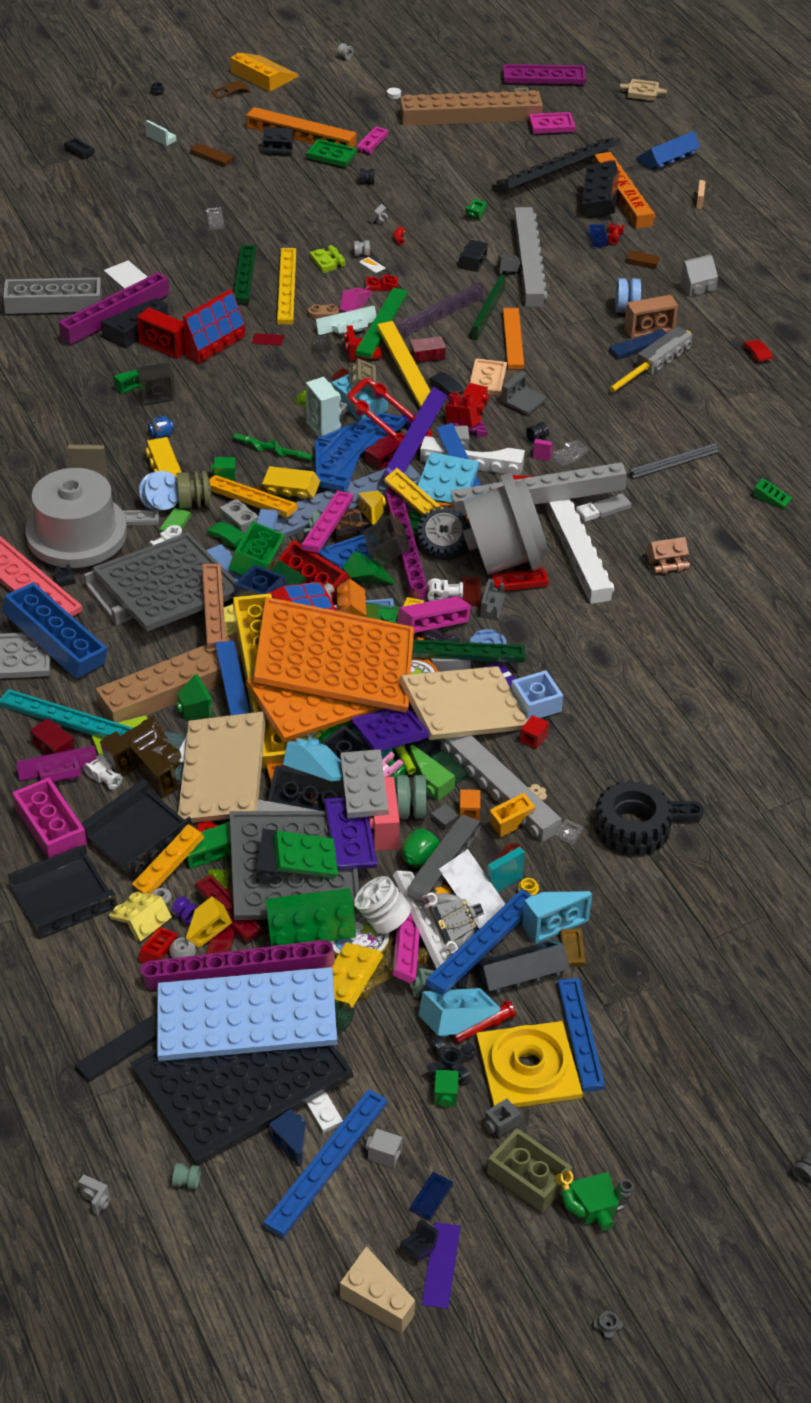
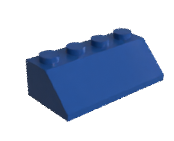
M694 131L651 148L636 157V160L649 169L654 167L659 169L665 166L664 163L668 165L675 162L676 158L680 160L686 157L685 154L690 156L696 153V149L700 148Z

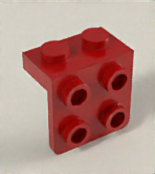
M353 325L346 326V332L343 335L345 349L349 354L350 361L370 359L356 356V350L363 338H355ZM380 344L371 360L381 358Z

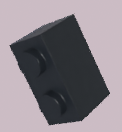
M470 240L468 245H465L464 252L460 253V269L478 272L487 257L488 243Z

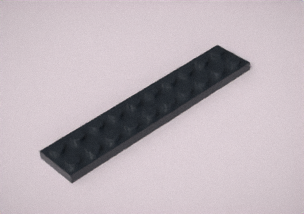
M603 138L597 140V143H590L584 148H577L574 152L564 153L562 157H554L552 161H544L542 165H534L529 170L525 169L519 171V174H512L506 179H499L496 181V184L492 185V189L496 191L512 188L621 144L620 138Z

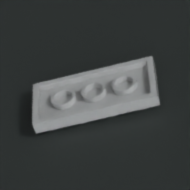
M381 749L341 753L347 817L389 815Z

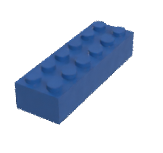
M34 582L4 596L2 612L74 678L77 679L105 664L108 648Z

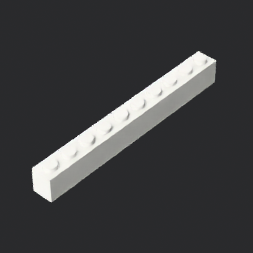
M570 499L542 503L590 604L611 601L614 585L609 581L607 571L603 569L602 560L598 558L596 548L592 546L591 538L589 535L587 536L585 526L580 522L579 514L575 512L574 503Z

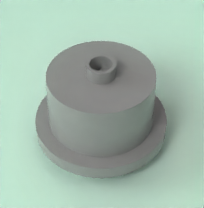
M84 468L61 469L44 476L33 488V513L26 523V538L31 552L40 560L63 568H67V564L72 569L86 568L110 558L123 546L127 537L126 518L121 508L113 502L111 486L101 474Z
M511 472L501 475L503 486L463 500L472 527L463 530V534L469 551L479 548L488 575L528 562L532 571L543 568L540 558L550 555L525 479L514 482Z

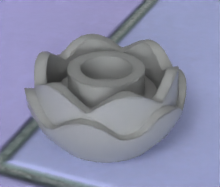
M178 938L169 947L171 958L195 956V944L187 940V938Z

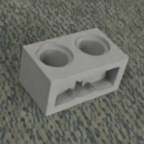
M238 499L220 507V521L239 529L244 534L252 521L257 522L258 520L257 514L253 513Z

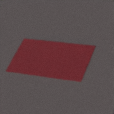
M254 333L252 344L282 346L284 335Z

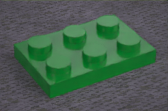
M317 139L306 152V158L338 165L339 167H346L356 156L357 148Z
M278 830L273 834L277 871L333 879L338 875L334 838Z

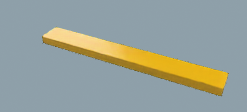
M281 248L277 324L293 325L296 248Z
M394 322L378 324L377 329L419 408H421L430 392L429 387Z

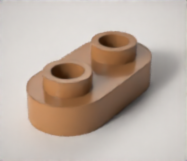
M315 304L308 309V316L311 319L340 313V308L334 304Z

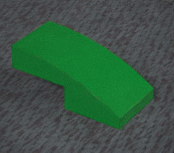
M220 521L207 530L209 536L221 538L223 545L233 547L237 546L245 535L239 529Z

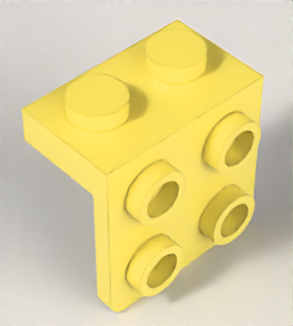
M142 892L131 894L126 902L117 905L113 912L109 914L111 920L128 923L137 941L145 939L172 917L161 896L144 894Z

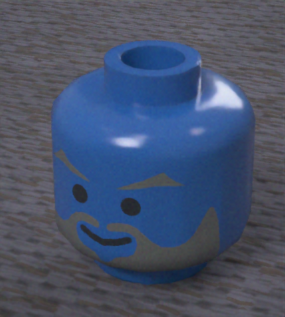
M166 416L152 418L148 424L149 434L155 439L170 437L172 430H174L172 420H169Z

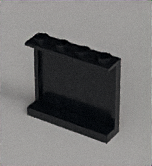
M145 779L140 780L81 823L85 829L86 839L130 877L154 861L188 824L192 826L191 817L183 819L150 791L149 783Z
M85 844L8 874L10 889L39 940L111 911L117 906L116 894L113 889L109 890L87 855Z

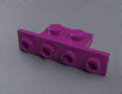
M88 746L17 761L19 780L40 777V780L50 777L53 783L61 779L73 780L81 775L80 768H83L85 763H90L96 759V750L94 746Z

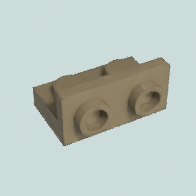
M357 359L355 364L350 366L349 383H351V390L364 378H371L376 382L375 365ZM368 384L363 387L373 390Z

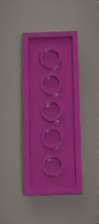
M503 64L504 83L586 84L585 66Z

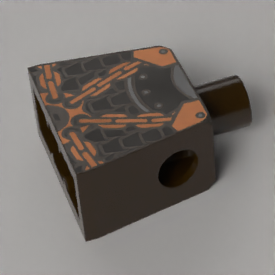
M347 509L334 529L335 541L339 543L363 535L364 529H373V524L367 518L362 519L361 510Z

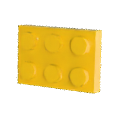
M348 942L345 943L332 966L335 1004L353 1008L383 957L380 950Z

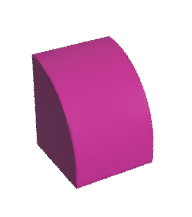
M535 439L533 458L550 461L553 452V442Z

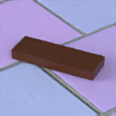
M201 143L196 144L190 149V154L223 167L233 161V156Z

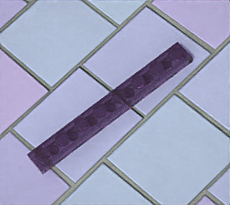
M478 282L396 323L395 326L399 334L404 338L483 298L484 285Z

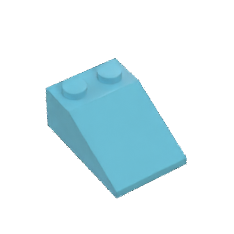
M297 738L296 741L287 742L283 765L329 781L343 780L341 760L327 745L319 743V740L315 738H308L307 740Z
M590 891L542 892L532 895L524 901L522 927L532 941L537 944L560 934L561 929H571L589 921L592 893Z
M480 988L448 990L444 995L436 991H423L419 1016L438 1036L446 1037L451 1034H458L500 1012V1007Z

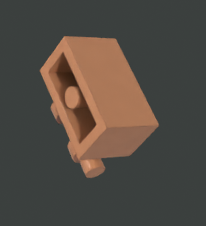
M686 537L654 541L646 547L649 564H659V566L653 567L654 573L667 574L668 571L675 570L680 572L690 567L689 562L681 561L689 555ZM674 561V564H666V562Z

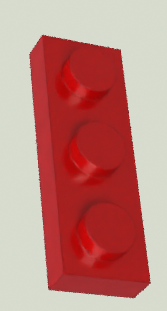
M545 569L492 574L494 587L500 588V583H503L504 591L546 587L549 583Z

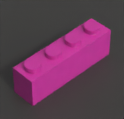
M455 596L399 607L397 624L414 627V633L465 623L469 620L471 605L460 597Z

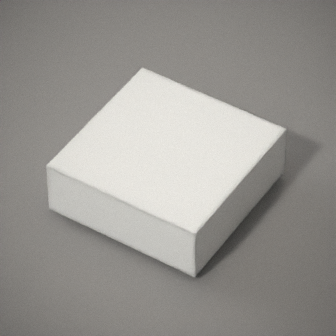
M592 502L576 507V512L584 522L600 517V512Z

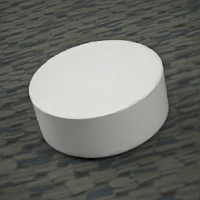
M389 88L387 90L388 98H400V89Z

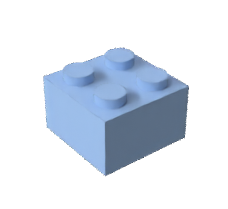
M546 670L512 680L511 690L527 719L532 715L542 718L562 712L563 694Z

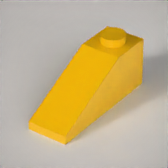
M379 491L358 493L359 510H361V513L371 524H376L383 514V506L386 505L385 497Z

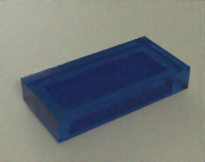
M432 1172L411 1204L410 1211L431 1221L452 1189L453 1181Z

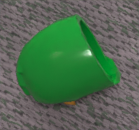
M417 828L408 835L400 848L402 859L408 866L421 869L440 842L428 830Z

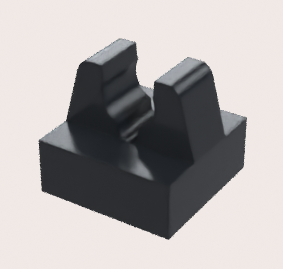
M69 564L66 565L67 568L60 569L57 566L56 570H54L56 583L60 587L76 584L73 570Z

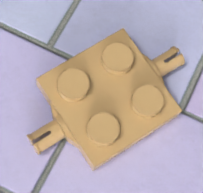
M632 79L629 84H620V89L628 90V98L655 101L658 94H667V89L659 88V82Z

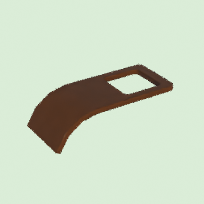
M234 81L213 90L212 93L219 99L238 90L251 91L243 82ZM223 88L227 89L228 92L220 96L216 93V91Z

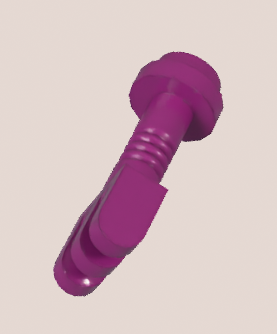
M480 422L474 427H468V432L475 433L476 437H486L488 435L484 422Z

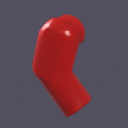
M401 226L395 229L392 236L398 245H403L405 242L401 236H404L403 232L406 233V231Z

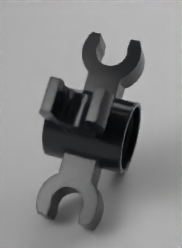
M440 1037L433 1040L434 1047H432V1051L441 1060L433 1062L426 1067L429 1071L426 1073L427 1077L431 1081L435 1080L436 1070L459 1071L458 1082L460 1085L464 1086L469 1083L470 1080L467 1077L470 1076V1072L461 1065V1062L468 1061L475 1056L472 1052L475 1050L472 1043L468 1042L461 1049H457L455 1047H446Z

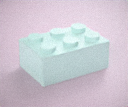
M325 377L306 382V423L318 437L341 428V396Z

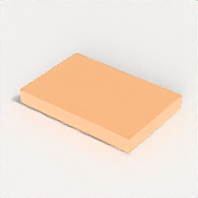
M475 359L470 383L487 386L488 394L501 396L507 362Z

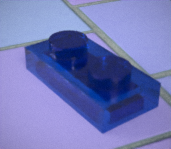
M604 224L589 225L593 247L608 246Z

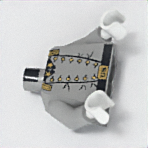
M428 893L422 896L429 900V903L424 906H432L430 908L446 942L442 949L447 947L450 950L447 957H450L474 934V928L476 927L474 918L484 915V911L480 903L469 907L466 900L461 899L457 895Z

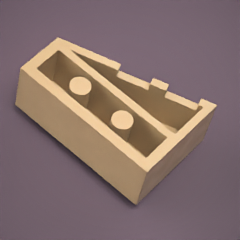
M366 1246L340 1282V1298L402 1334L415 1315V1299Z

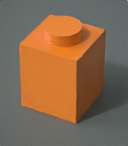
M460 790V816L465 815L480 821V790Z

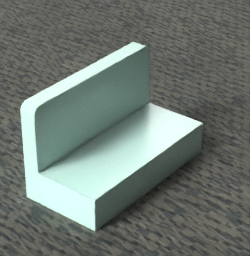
M149 120L145 121L147 137L165 146L177 141L176 135L168 132L167 129Z

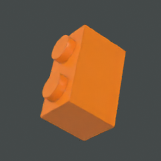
M351 579L340 584L337 587L338 612L363 617L367 616L365 589Z

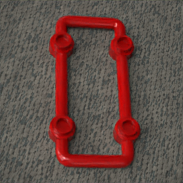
M371 378L362 379L347 394L348 400L355 406V413L359 416L366 415L389 436L401 442L405 434L396 433L369 410V404L366 401L357 400L354 396L368 384L373 389L374 397H383L408 418L411 424L416 416L387 393V387L384 384L376 383ZM430 428L425 436L432 437V431ZM422 442L416 452H418L421 449Z

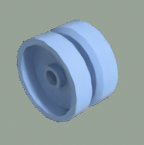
M626 278L617 279L615 309L616 313H625L627 302L641 300L640 279L632 278L629 288Z

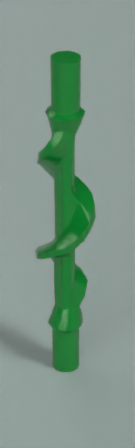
M235 433L233 436L234 440L244 442L245 444H252L258 451L269 448L276 450L279 456L293 455L298 459L313 460V455L279 447L276 440L265 443L248 435Z

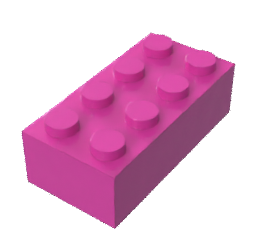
M50 777L12 792L15 810L47 859L83 844L87 846L85 829Z

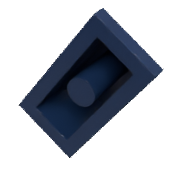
M290 1109L269 1124L270 1137L299 1167L303 1162L306 1122L301 1115H296Z

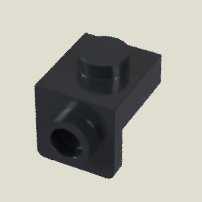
M420 1220L417 1222L416 1231L400 1242L399 1250L418 1262L435 1250L439 1231L425 1221Z

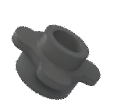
M604 1311L600 1318L594 1321V1328L601 1330L605 1338L611 1339L617 1330L623 1328V1322L619 1320L615 1313Z

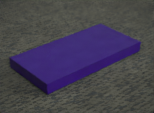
M345 798L325 799L324 805L330 838H334L337 870L377 868L369 817L348 818Z

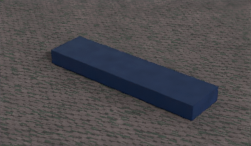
M661 329L610 346L609 352L615 358L621 359L641 352L667 333Z

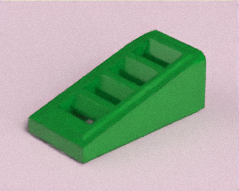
M141 368L113 376L115 390L120 394H124L148 383V369Z
M763 478L754 488L753 497L781 509H785L792 501V497Z

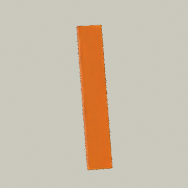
M503 308L508 369H524L519 308Z

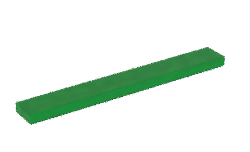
M398 288L391 290L358 346L356 356L372 358L383 339L377 329L378 324L394 320L408 296V290Z

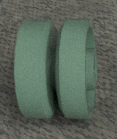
M397 775V788L395 790L399 819H408L410 807H413L415 819H425V775H415L413 777V788H410L407 775Z

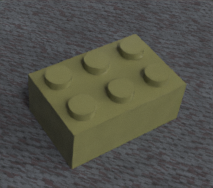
M516 1128L488 1158L487 1174L543 1213L561 1193L562 1185L556 1183V1175L561 1173L565 1181L564 1171L569 1170L572 1172L573 1167Z

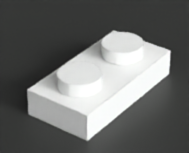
M327 1093L305 1104L322 1133L339 1127L343 1122Z

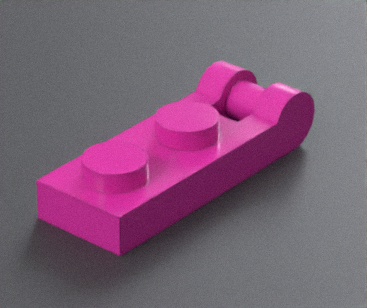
M376 126L359 142L357 150L372 154L373 150L388 136V130Z

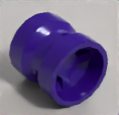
M181 896L173 903L171 913L176 917H181L184 923L190 925L195 909L198 906L190 904L189 899Z

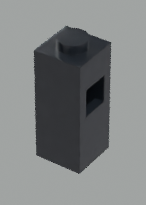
M262 829L256 882L277 884L278 871L273 836L277 830Z

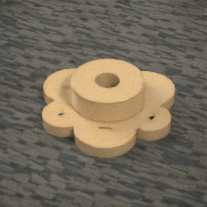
M538 784L528 787L542 801L547 798L545 788H540Z

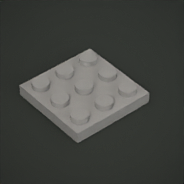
M26 633L0 634V679L50 676V655Z

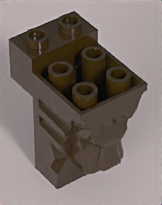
M154 715L142 721L141 724L133 729L126 731L121 736L116 731L100 741L103 755L112 765L113 772L124 777L136 769L162 799L178 789L174 770L180 765L181 752L171 745L170 740L165 736L162 726Z

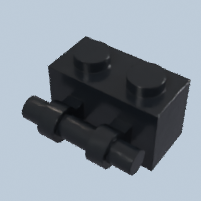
M264 127L263 153H268V155L281 154V156L291 155L294 143L293 129Z

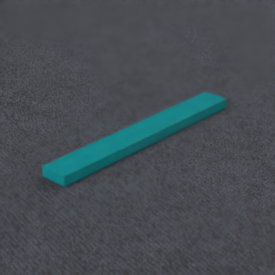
M10 689L0 698L1 707L42 720L49 718L58 725L103 739L116 731L121 736L126 731L133 729V727Z

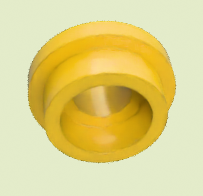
M525 878L519 883L518 891L522 889L531 895H537L539 886L534 879Z

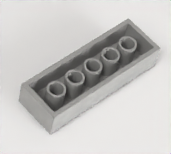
M100 277L5 279L3 296L5 314L77 313L102 300Z

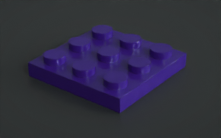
M409 708L407 713L383 709L351 719L352 726L371 750L381 749V752L389 748L400 747L403 744L418 742L429 737L426 727Z

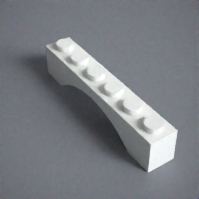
M424 437L420 452V462L426 463L430 452L447 455L440 438ZM513 448L493 452L465 450L469 460L479 461L480 466L478 470L502 474L511 472L512 475H521L525 450Z

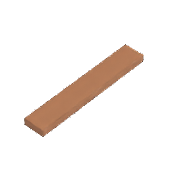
M202 564L207 648H215L216 642H226L221 564Z

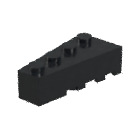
M154 298L101 321L102 337L127 349L139 340L137 316L148 307L168 315V304Z

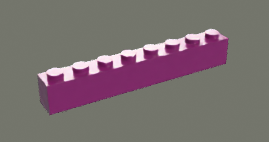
M157 272L59 321L60 338L69 344L75 343L100 330L102 320L154 298L161 299L169 295L168 278Z

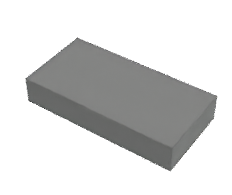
M623 493L593 503L600 512L601 518L630 509L632 504Z

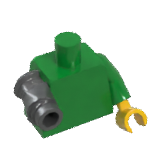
M569 1170L564 1171L565 1181L561 1173L555 1177L556 1183L562 1185L561 1193L566 1210L580 1218L586 1225L598 1222L602 1231L609 1230L614 1226L612 1217H614L616 1210L623 1209L627 1204L626 1201L634 1194V1184L629 1179L621 1180L614 1189L608 1172L573 1181V1174Z

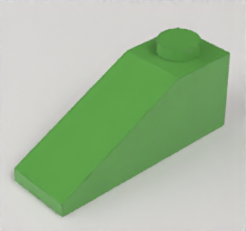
M412 744L409 756L417 769L415 773L416 775H425L426 794L439 801L454 790L455 775Z

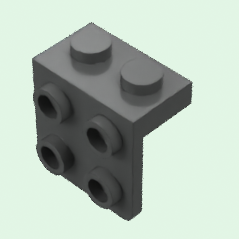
M524 371L515 375L501 389V402L525 414H530L544 403L546 396L526 387L527 373Z

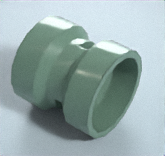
M177 1162L173 1172L172 1185L181 1187L187 1184L189 1189L196 1190L200 1180L201 1167L193 1165L189 1168L184 1163Z

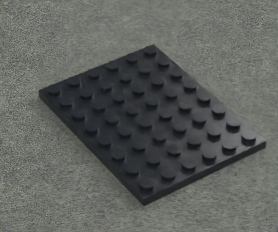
M334 1045L164 1061L158 1060V1048L130 1063L131 1069L196 1166L268 1126L288 1110L292 1109L294 1111L354 1077L352 1069Z

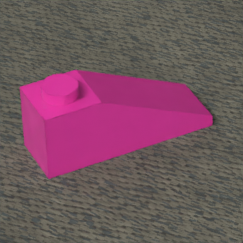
M362 288L343 291L340 310L347 312L362 308L372 294V291Z

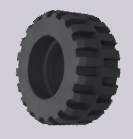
M628 780V782L620 781L616 785L612 784L607 787V790L602 791L597 799L594 830L599 840L603 844L606 843L605 846L610 850H616L615 852L618 854L625 853L627 856L651 854L656 849L658 850L664 846V843L669 838L673 807L665 793L660 789L657 790L656 786L652 784L647 785L644 781L634 782V780ZM637 814L646 818L647 821L639 823L629 822L622 819L620 815Z

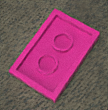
M571 112L529 114L533 134L575 132V124Z

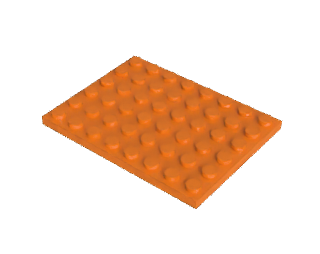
M265 597L253 682L407 713L409 699L399 679L401 675L411 674L414 627Z

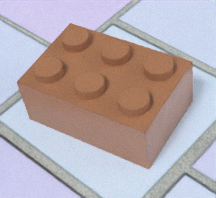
M671 295L627 302L624 330L630 339L661 329L668 333L676 327L678 304Z

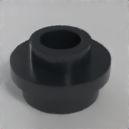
M160 82L153 83L150 91L156 95L164 92L163 84Z

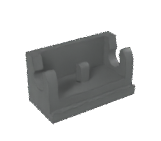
M488 579L481 602L480 618L499 620L505 599L503 583H500V588H495L494 580Z

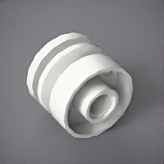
M386 876L377 877L369 881L360 889L354 900V905L367 918V921L374 930L382 934L398 928L407 919L411 911V904L399 892V889L391 879Z

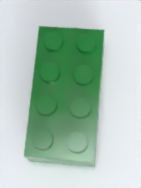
M252 521L237 546L228 569L239 575H244L254 564L270 570L281 549L285 534Z
M350 888L265 899L271 946L356 938L354 907Z

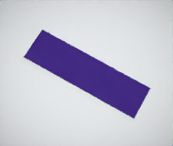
M435 1222L434 1228L439 1231L435 1250L430 1253L422 1305L448 1309L461 1226Z

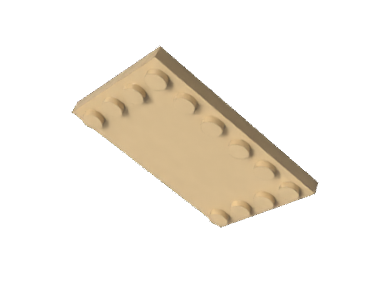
M499 667L401 675L399 679L418 719L428 730L429 740L521 730L528 721Z
M264 712L189 721L178 812L183 819L190 816L192 823L229 819L230 811H258L266 721Z

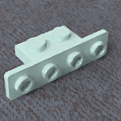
M369 306L315 319L317 333L321 335L336 332L339 335H343L348 325H353L354 332L362 331L364 327H368V323L374 321L376 310L375 306Z

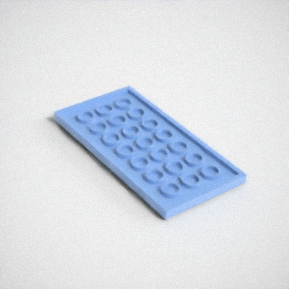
M332 967L158 983L159 1061L338 1045Z

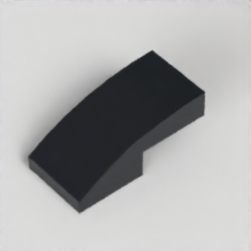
M442 371L429 378V381L435 388L440 391L443 390L448 397L453 392L461 395L465 390L454 378Z

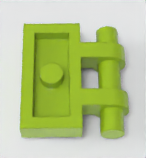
M332 245L328 246V251L317 249L310 252L311 260L322 273L336 270L337 265H346L345 258Z

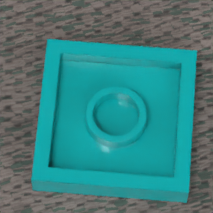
M521 847L487 865L486 876L497 892L504 890L523 878L525 851Z

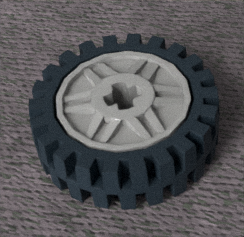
M439 506L437 510H434V508L430 509V513L426 512L418 524V540L421 548H424V552L426 554L429 553L431 557L436 556V559L443 557L444 560H448V557L452 559L455 558V555L459 556L461 551L464 552L466 550L467 543L463 530L470 528L469 521L466 520V516L462 515L461 511L457 510L456 512L453 507L448 509V506H444V509H441V506Z

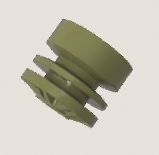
M195 471L194 480H190L188 472L176 473L179 509H191L192 501L196 500L198 508H201L200 500H204L205 507H210L211 486L207 472L202 471V479H199L198 472Z

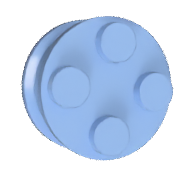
M158 471L146 475L139 485L140 500L151 510L160 511L174 507L179 501L177 478L167 471Z

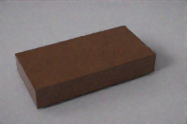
M630 250L626 263L656 269L660 256Z

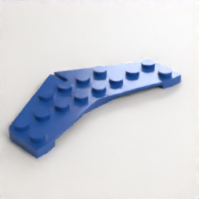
M386 413L375 414L394 431L400 430L406 424V417ZM366 417L318 437L315 440L316 475L320 479L319 487L345 492L350 485L360 454L368 446L374 445L378 439L384 438L388 434Z

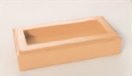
M705 180L699 181L697 209H701L703 206Z

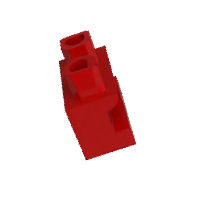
M457 392L449 395V403L445 405L447 424L458 423L460 426L474 427L482 422L481 415L477 414L479 402H474L473 394L463 395L462 400H460V394Z

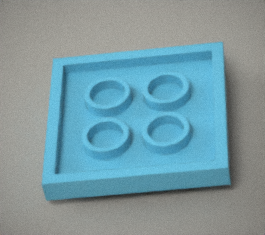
M430 452L418 487L435 502L452 504L451 490L472 487L480 466L479 461Z

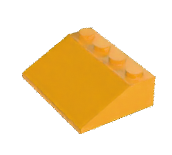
M237 53L230 57L231 73L269 92L298 77L297 73L260 55Z

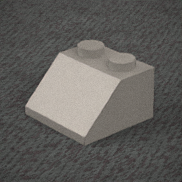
M711 254L683 262L680 287L689 297L716 290L718 275Z

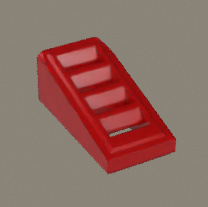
M159 927L140 948L139 962L144 964L149 961L163 960L169 952L172 942L178 938V934Z

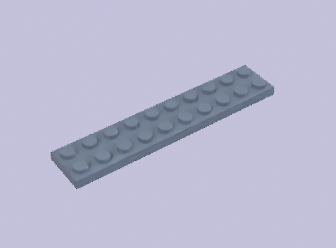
M409 464L404 474L418 486L421 475ZM385 469L350 482L345 492L353 494V501L347 509H359L358 493L379 491L386 500V489L390 486L381 478ZM330 489L315 495L314 498H306L295 502L297 503L298 510L288 518L278 515L274 530L285 534V538L303 532V529L309 528V519H312V512H319L321 516L337 490Z

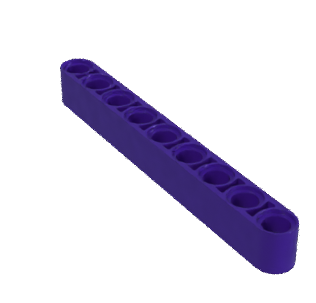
M433 386L383 472L382 479L385 480L396 468L403 473L405 472L447 397L445 393Z

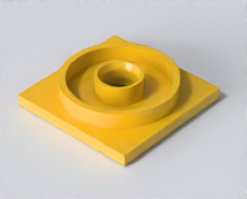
M563 1021L517 1026L514 1028L478 1032L476 1034L493 1107L506 1098L516 1108L582 1098L583 1093ZM534 1055L540 1059V1062L535 1066H526L520 1063L519 1057Z

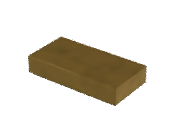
M561 929V943L564 944L569 967H585L582 929Z

